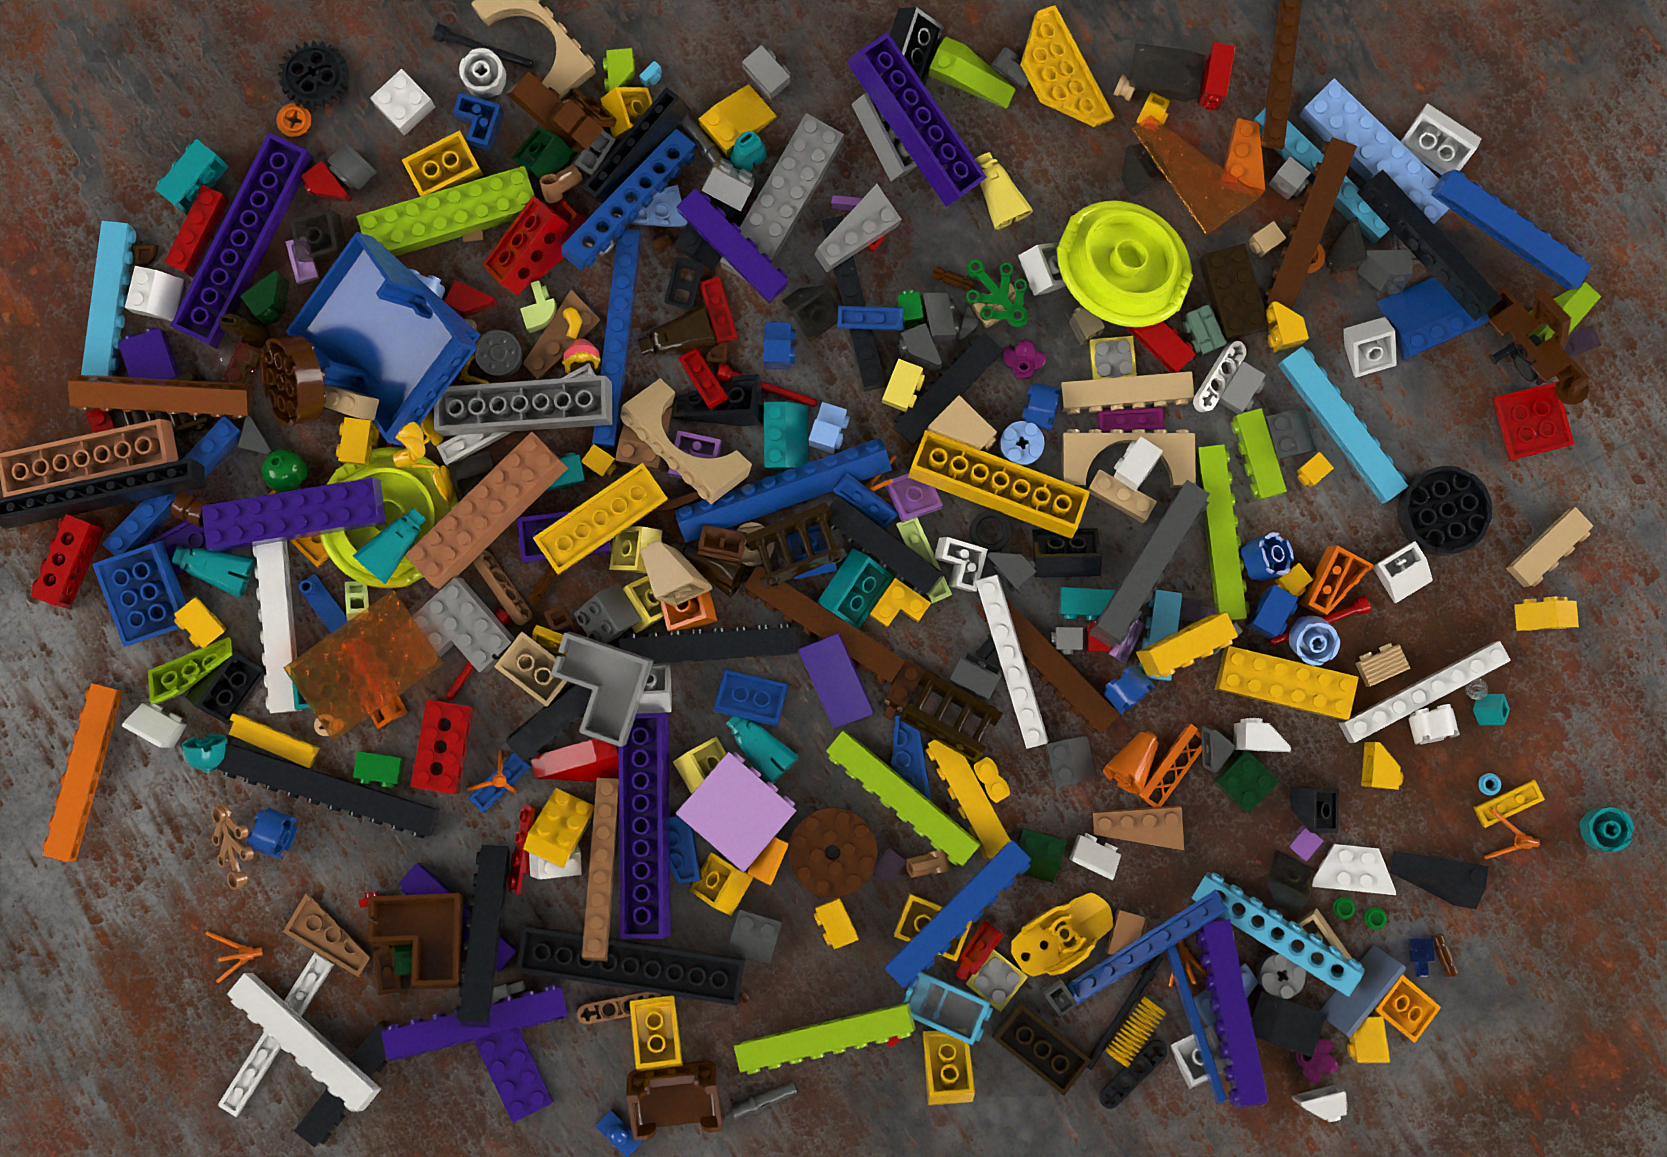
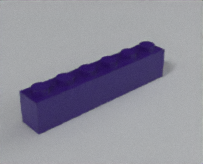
M694 189L676 206L677 212L770 304L788 286V281L786 280L788 276L780 268L776 270L771 265L772 260L764 252L760 254L755 249L757 245L749 237L745 239L740 234L742 232L741 229L734 222L730 224L725 219L726 214L718 206L714 208L709 203L711 199L703 191L699 193Z
M416 863L398 883L402 887L401 892L404 895L454 893L421 863ZM464 902V943L466 938L470 936L467 923L468 917L472 916L473 909L466 902ZM502 934L500 935L497 972L501 971L519 950Z

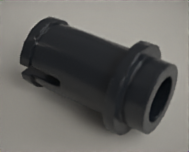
M988 634L987 640L976 650V653L985 660H988L989 656L996 649L992 634Z

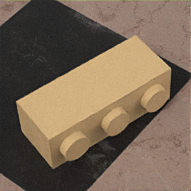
M323 384L327 397L323 407L352 417L375 420L379 399L349 389Z
M1100 469L1096 472L1087 488L1093 496L1141 523L1147 521L1157 503L1156 500L1138 490L1135 492Z
M1317 908L1298 919L1297 924L1302 927V931L1309 935L1310 933L1317 935L1322 939L1323 944L1328 947L1334 946L1342 952L1341 955L1347 959L1351 958ZM1315 952L1320 961L1324 959L1322 953ZM1335 964L1332 966L1334 972H1344V968L1341 965Z

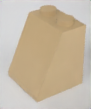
M960 395L927 429L930 432L978 450H984L985 452L995 444L996 439L994 437L997 433Z
M660 541L650 542L647 544V547L640 550L655 599L676 606L712 590L710 583L679 550Z

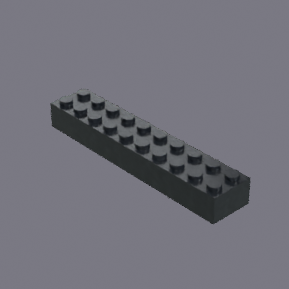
M532 925L523 927L516 972L735 1006L739 1004L746 958L609 937L607 961H591L582 958L584 933Z

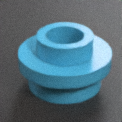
M1486 773L1480 777L1478 787L1485 795H1495L1501 788V781L1497 775ZM1488 780L1492 782L1491 788L1486 787Z

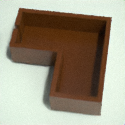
M528 71L522 74L506 95L544 129L558 135L574 152L587 150L602 132L601 122L592 114L590 116L586 115L583 111V105L574 99L572 101L568 99L561 101L559 93L552 87L547 88L542 84L543 79L535 72L531 74Z
M460 893L369 896L368 917L373 921H368L367 942L372 946L413 945L412 986L415 989L459 988L460 983H462L463 896Z

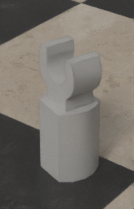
M523 980L511 985L506 983L494 987L492 1003L526 989Z

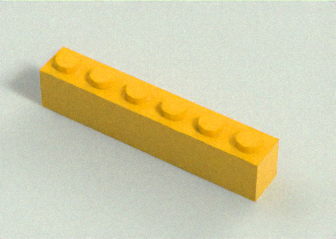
M936 740L927 743L929 748L926 749V752L931 761L936 760L939 766L936 771L941 780H947L950 786L947 788L952 800L957 799L960 807L957 809L963 820L968 819L971 825L968 827L970 834L975 839L978 838L982 844L979 847L984 859L989 858L991 860L1010 839L965 756Z

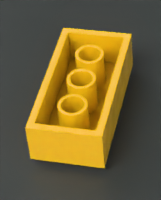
M1216 613L1137 651L1136 654L1147 676H1155L1156 678L1162 676L1164 678L1175 673V668L1181 666L1184 668L1193 664V659L1204 658L1213 654L1212 649L1218 647L1225 648L1233 643L1232 639L1238 637L1228 613Z

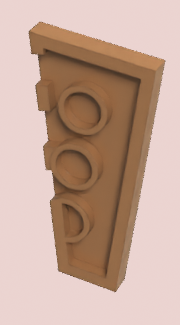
M1181 805L1092 811L1094 835L1184 850Z

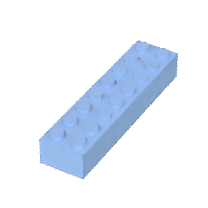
M1335 78L1299 114V117L1324 141L1330 142L1331 138L1334 137L1357 146L1350 166L1366 182L1381 170H1384L1433 224L1449 209L1431 196L1440 179Z

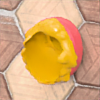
M586 339L575 340L563 355L564 361H562L567 374L590 363L594 372H598L601 369L600 364H602L599 350Z

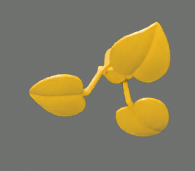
M430 410L421 422V428L417 423L410 422L400 429L395 438L401 441L406 448L395 451L393 453V460L398 468L411 465L412 469H434L435 471L432 474L434 483L447 505H450L455 493V481L450 470L444 465L438 467L432 464L417 463L425 455L424 445L431 440L434 446H438L443 441V436L434 431V413Z

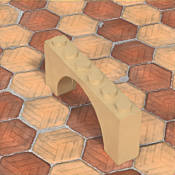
M474 0L471 5L487 26L502 18L526 16L541 22L551 31L556 41V57L551 71L542 84L547 88L552 87L560 95L559 99L561 101L570 95L571 88L580 87L596 73L593 66L595 65L594 60L589 54L584 55L580 51V44L575 38L570 39L566 35L568 32L561 22L556 23L552 19L554 15L547 6L543 8L538 3L540 0Z
M660 378L623 404L620 418L626 426L631 427L637 436L652 448L655 454L660 455L671 469L676 470L687 484L695 488L703 499L713 504L748 477L752 464L737 450L723 457L709 459L691 456L674 446L663 430L662 415L673 404L675 391Z
M1069 429L1067 433H1063L1061 436L1062 481L1074 486L1085 487L1088 469L1093 459L1101 451L1113 445L1130 444L1133 440L1137 442L1140 436L1163 450L1159 459L1167 470L1170 488H1180L1187 480L1196 485L1195 433H1189V430H1176V433H1167V430L1159 429L1154 430V433H1145V430L1137 429L1132 430V433H1123L1121 429L1110 430V433H1102L1100 429L1088 430L1089 433H1080L1078 429Z

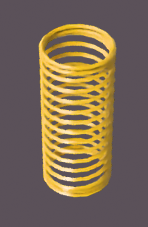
M1143 996L1141 1002L1149 1009L1141 1004H1138V1006L1146 1013L1135 1008L1143 1017L1132 1012L1140 1021L1129 1016L1138 1026L1126 1020L1135 1030L1123 1024L1132 1034L1120 1028L1130 1039L1117 1032L1127 1043L1114 1036L1124 1047L1113 1040L1111 1041L1121 1051L1112 1045H1108L1109 1047L1105 1049L1107 1053L1126 1067L1131 1065L1127 1059L1134 1061L1130 1055L1136 1057L1133 1051L1139 1053L1135 1046L1142 1048L1138 1042L1145 1044L1141 1038L1148 1040L1143 1033L1151 1036L1146 1029L1154 1032L1149 1025L1157 1028L1152 1021L1160 1024L1155 1017L1163 1020L1162 1016L1157 1012L1163 1016L1167 1014L1145 996Z

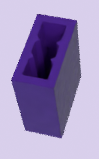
M151 327L146 329L143 334H131L124 337L123 341L118 342L129 377L170 379L180 375L167 333L161 328Z

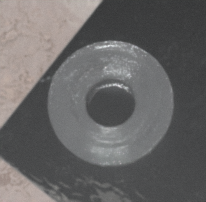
M1479 678L1467 683L1465 689L1466 694L1474 700L1485 698L1489 690L1485 681Z

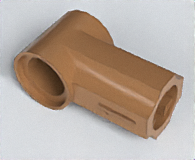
M571 165L557 174H546L540 178L545 202L555 203L563 198L562 193L583 180L576 166Z
M934 850L926 855L909 858L906 864L907 872L911 878L930 873L937 874L953 870L951 861L947 858L949 855L944 850Z

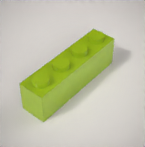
M1262 408L1236 415L1233 418V422H1231L1233 433L1237 434L1239 438L1238 450L1240 455H1244L1245 458L1244 470L1246 475L1251 478L1250 490L1253 497L1260 501L1284 494L1287 490Z

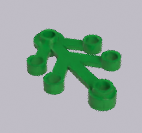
M978 259L971 260L967 264V274L971 278H978L992 295L979 294L976 290H970L966 295L967 302L969 304L986 303L1002 305L1006 311H994L990 306H984L980 311L981 318L985 321L991 319L1007 320L1011 326L1017 328L1024 326L1029 318L1028 311L1023 307L1027 282L1024 279H1017L1014 282L1016 297L1015 304L1013 305L1008 299L1010 276L1013 273V266L1010 263H1003L1000 266L1001 286L999 289L984 271L982 261ZM977 264L980 268L978 270H973L971 267L972 265ZM1004 267L1010 268V272L1004 273L1002 269ZM1018 283L1024 284V288L1018 289L1016 285ZM975 294L977 298L970 300L969 295ZM988 310L991 312V315L984 316L983 312ZM1020 313L1022 317L1020 319L1014 318V314Z

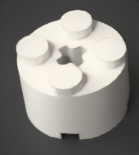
M477 48L470 51L461 60L459 66L460 77L470 94L479 98H491L502 93L507 76L501 60L494 52L485 48Z
M1450 704L1438 706L1437 709L1430 710L1431 712H1429V708H1425L1409 714L1410 718L1408 719L1415 745L1444 740L1446 736L1453 738L1459 735L1454 711Z

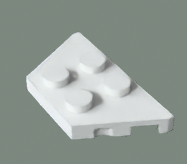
M1332 844L1327 853L1328 855L1318 867L1319 870L1309 882L1311 887L1396 895V890L1378 848Z

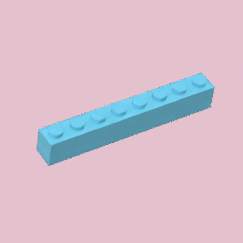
M1266 107L1253 120V122L1259 123L1261 137ZM1287 121L1285 146L1283 150H1275L1286 161L1289 157H1292L1311 173L1306 179L1309 180V183L1313 184L1316 178L1313 175V171L1317 162L1322 163L1324 155ZM1345 176L1334 207L1370 242L1375 244L1390 228L1357 194L1360 189Z
M101 222L81 375L115 376V372L119 368V359L117 357L120 347L118 342L122 341L120 336L121 328L125 325L123 312L127 300L126 289L131 280L129 267L133 263L132 244L136 241L135 228L128 223Z
M1302 346L1281 361L1278 367L1382 504L1388 502L1408 487L1406 477L1402 472L1395 469L1392 458L1382 452L1379 448V441L1374 436H1370L1364 421L1360 418L1358 419L1353 413L1352 405L1342 399L1339 388L1335 384H1331L1327 379L1326 371L1321 366L1318 367L1314 362L1315 358L1312 352L1308 349L1305 350Z

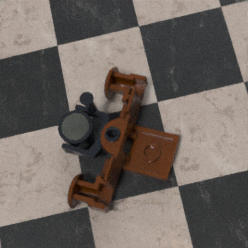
M1505 287L1496 291L1502 299L1486 312L1490 319L1488 324L1495 328L1502 336L1510 332L1513 342L1495 354H1489L1491 362L1497 365V362L1511 354L1517 370L1527 381L1534 382L1536 380L1535 384L1539 386L1556 376L1559 379L1555 386V395L1558 400L1568 405L1582 403L1589 394V376L1563 350L1568 343L1571 317L1543 288H1540L1534 294L1532 316ZM1545 324L1554 331L1552 337L1543 343L1535 334L1527 336Z

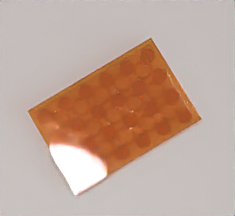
M392 590L283 669L331 739L336 741L445 663L396 592Z

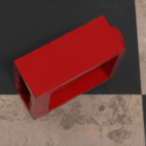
M1214 42L1206 57L1198 106H1203L1205 110L1214 111L1219 109L1227 96L1235 46Z

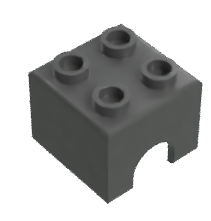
M619 583L596 593L574 612L577 622L583 627L588 638L605 644L619 639L625 634L627 629L635 626L642 620Z

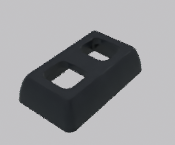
M681 257L675 258L664 300L667 305L688 310L693 308L703 263ZM682 269L695 271L692 282L680 279ZM677 289L690 292L686 303L674 299Z

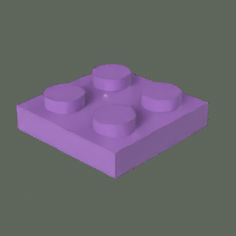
M909 473L892 479L893 482L886 486L902 523L940 510L943 507L935 487L908 478Z

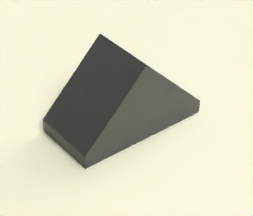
M248 415L245 418L238 447L245 451L267 456L274 449L257 420Z
M1205 724L1201 725L1203 767L1216 773L1221 769L1236 746L1217 730Z
M1058 976L1040 989L1060 1018L1078 1005Z

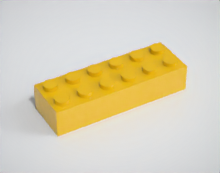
M1227 646L1223 650L1215 690L1344 721L1350 719L1359 677Z

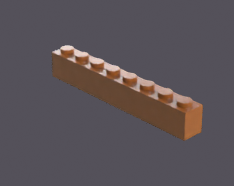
M79 374L73 375L68 380L70 406L78 407L81 410L93 407L100 408L102 411L122 409L124 412L144 410L145 413L166 411L167 414H179L180 412H187L193 416L205 413L211 414L213 417L233 415L235 418H244L253 409L252 384Z

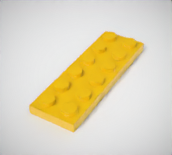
M641 463L533 537V539L559 575L665 503L668 498L646 466Z

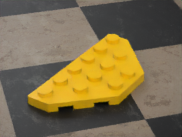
M1056 5L1039 10L1034 16L1020 65L1040 103L1093 127L1111 121L1114 115Z

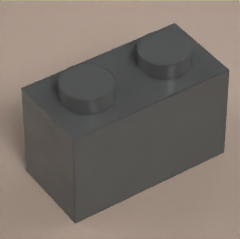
M965 649L950 680L954 681L958 686L974 691L980 697L990 699L1002 676L1003 670L1001 667Z

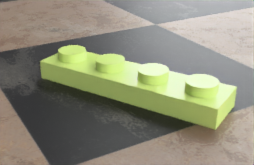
M918 518L897 523L896 526L903 542L941 570L937 560L934 559V553ZM944 577L932 593L928 595L931 604L952 595Z

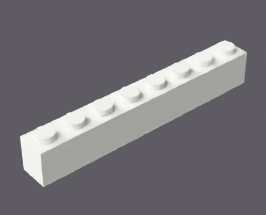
M287 541L253 546L254 557H257V566L254 569L255 577L259 580L256 594L257 599L261 603L258 617L263 627V631L260 632V640L264 644L265 653H262V662L266 666L267 673L264 675V685L268 688L266 707L273 714L302 711L296 710L294 707L291 665H297L298 661Z
M1500 641L1492 642L1351 716L1349 720H1344L1338 724L1348 742L1355 743L1511 660Z
M244 973L227 995L232 998L231 1002L239 1009L243 1008L248 1013L247 1017L252 1022L259 1023L264 1028L263 1031L266 1035L276 1038L280 1042L279 1046L284 1051L291 1052L296 1057L295 1061L299 1065L309 1068L312 1071L311 1075L317 1081H323L328 1086L327 1089L332 1095L342 1098L345 1101L344 1105L353 1112L365 1110L381 1090L378 1085L254 973Z

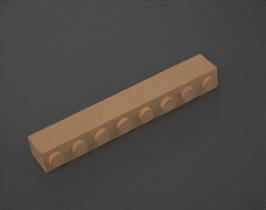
M597 778L582 950V958L584 960L607 961L619 818V779Z

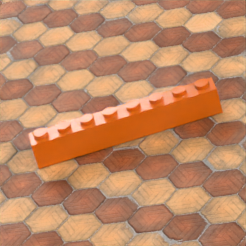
M91 683L90 687L86 690L85 707L79 714V728L73 735L74 746L67 756L68 767L61 778V792L55 799V813L49 820L48 827L50 831L42 845L44 850L43 856L65 862H75L77 859L124 690Z

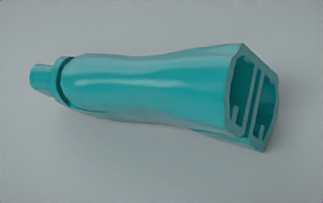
M747 131L737 138L729 161L733 164L732 167L751 172L753 162L755 165H760L767 160V149L758 135L752 131Z
M412 508L407 515L404 513L401 517L391 522L376 537L359 549L353 557L386 584L415 542L419 531L422 529L420 526L426 518Z
M177 547L172 559L173 564L179 565L180 569H185L190 575L212 584L239 599L245 593L255 564V559L251 557L215 552L203 548L191 549L190 547H187V549Z
M733 716L726 723L732 730L731 734L734 735L736 743L755 769L761 774V778L765 783L768 781L772 784L776 782L799 758L796 753L756 722Z

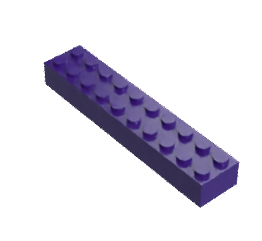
M268 132L170 325L171 327L215 349L218 348L225 334L220 328L219 318L224 314H235L242 300L240 295L246 292L303 180L301 175L308 170L313 160V156L307 150Z
M664 713L636 714L626 745L619 746L620 939H664L671 936L668 714Z

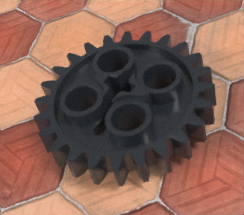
M315 40L312 41L311 46H308L306 41H304L303 48L295 45L296 52L289 49L288 51L291 56L282 57L286 64H279L283 71L278 72V76L281 78L279 84L283 87L282 91L284 94H287L289 101L294 100L296 106L302 102L304 109L310 104L313 110L316 109L318 104L324 109V103L326 102L332 106L331 99L333 98L339 101L337 94H345L342 87L349 86L345 79L350 78L348 72H346L349 68L347 64H344L346 62L345 58L340 56L339 50L334 51L331 44L326 48L323 41L317 46ZM317 59H323L321 63L314 64ZM298 69H304L301 74H295ZM329 76L333 77L331 81H324ZM308 87H314L312 91L305 92Z

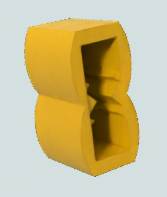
M984 757L977 761V763L972 764L973 772L976 778L983 783L984 791L990 800L997 803L1010 795L1008 784L999 776L997 766L992 759Z

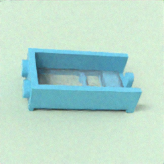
M920 971L917 974L919 979L908 988L903 1002H909L913 1019L970 1045H973L975 1041L979 1042L984 1032L981 1025L984 1020H989L993 1010L989 1007L991 1002Z

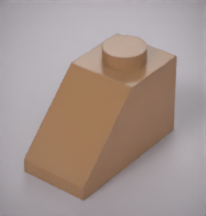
M1117 909L1105 952L1112 955L1139 939L1141 935H1144L1147 929L1145 917Z

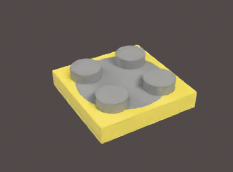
M1133 336L1089 340L1093 380L1137 376Z
M993 950L981 969L975 975L972 974L965 984L985 1000L990 1001L991 1005L1001 1012L1028 976L997 951Z

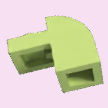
M539 280L531 283L537 303L520 308L529 333L546 328L557 312L556 301L554 298L546 300L550 298L546 285L542 286Z
M358 581L345 582L347 621L370 620L367 585Z

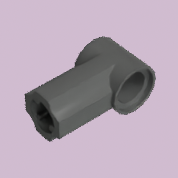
M1004 47L992 62L991 67L999 75L1009 77L1024 89L1030 84L1020 65L1019 57L1012 50Z

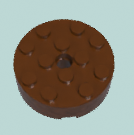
M297 334L268 339L266 341L267 348H262L260 370L265 397L270 398L273 404L271 408L273 415L284 426L316 421L321 415L323 403H326L327 397L323 385L325 373L323 369H320L313 344Z
M823 808L807 815L795 828L789 842V863L793 874L807 890L823 897H842L860 889L871 877L877 862V844L871 828L859 815L844 808ZM834 845L838 847L840 852L836 858H831L827 855L826 850L829 846Z

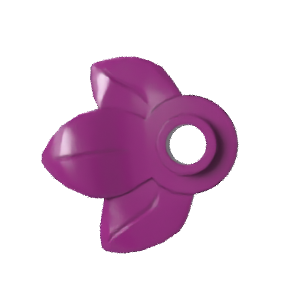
M1028 339L1020 341L1016 349L1005 347L1002 353L1005 365L1012 368L1014 375L1021 380L1030 378L1034 370L1042 368L1046 359L1045 353L1035 352L1033 343ZM1021 366H1025V367H1027V369H1026V370H1022V369H1020V367H1021Z
M1318 1039L1313 1057H1310L1308 1060L1303 1059V1054L1295 1052V1061L1302 1067L1303 1075L1309 1081L1318 1083L1321 1073L1331 1074L1338 1070L1337 1062L1329 1055L1334 1045L1333 1042L1327 1039Z

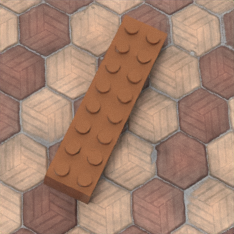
M157 419L0 453V481L3 497L178 461L172 422L170 420Z
M531 432L405 554L406 558L433 587L441 590L474 561L568 467L538 436Z

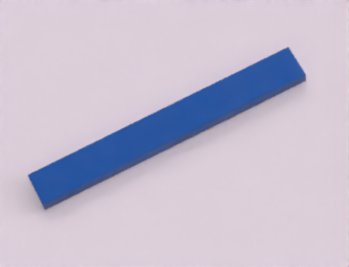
M1214 890L1066 985L1076 1003L1081 1004L1224 914L1229 909L1219 893Z
M1174 944L1166 949L1165 953L1215 1103H1223L1227 1101V1097L1176 945Z

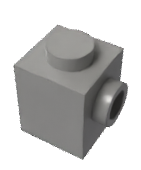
M1083 627L1054 628V632L1050 634V644L1057 651H1060L1061 655H1073V651L1083 650Z

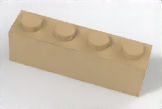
M1576 507L1568 509L1506 569L1523 587L1531 585L1535 587L1543 580L1542 575L1547 570L1550 572L1559 565L1558 560L1562 556L1566 557L1575 549L1573 547L1574 544L1578 541H1584L1591 534L1589 530L1593 525Z

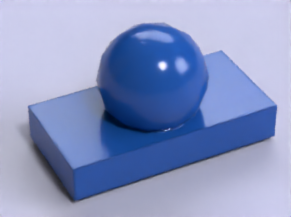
M612 1109L595 1126L608 1139L610 1144L615 1146L625 1157H628L643 1142L642 1140H633L632 1129Z

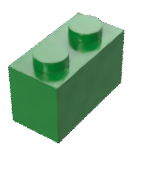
M914 290L902 291L901 295H897L896 306L904 308L903 329L921 325L923 323V311L919 292H914Z
M357 751L353 778H359V783L372 785L373 781L381 782L383 787L394 788V784H401L405 758Z

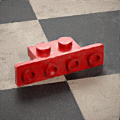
M527 804L523 805V809L519 813V831L515 835L516 847L515 852L511 856V874L507 878L508 892L517 895L521 891L523 874H530L529 852L523 850L533 825L536 807Z

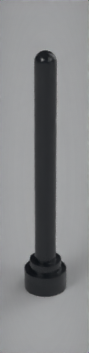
M438 23L433 33V40L441 43L443 41H451L471 49L485 48L491 50L503 60L527 68H532L534 65L530 59L452 33L445 25Z

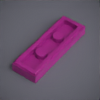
M1163 407L1116 411L1102 410L1097 412L1098 429L1102 430V433H1109L1110 430L1121 429L1123 432L1137 429L1145 431L1164 430Z

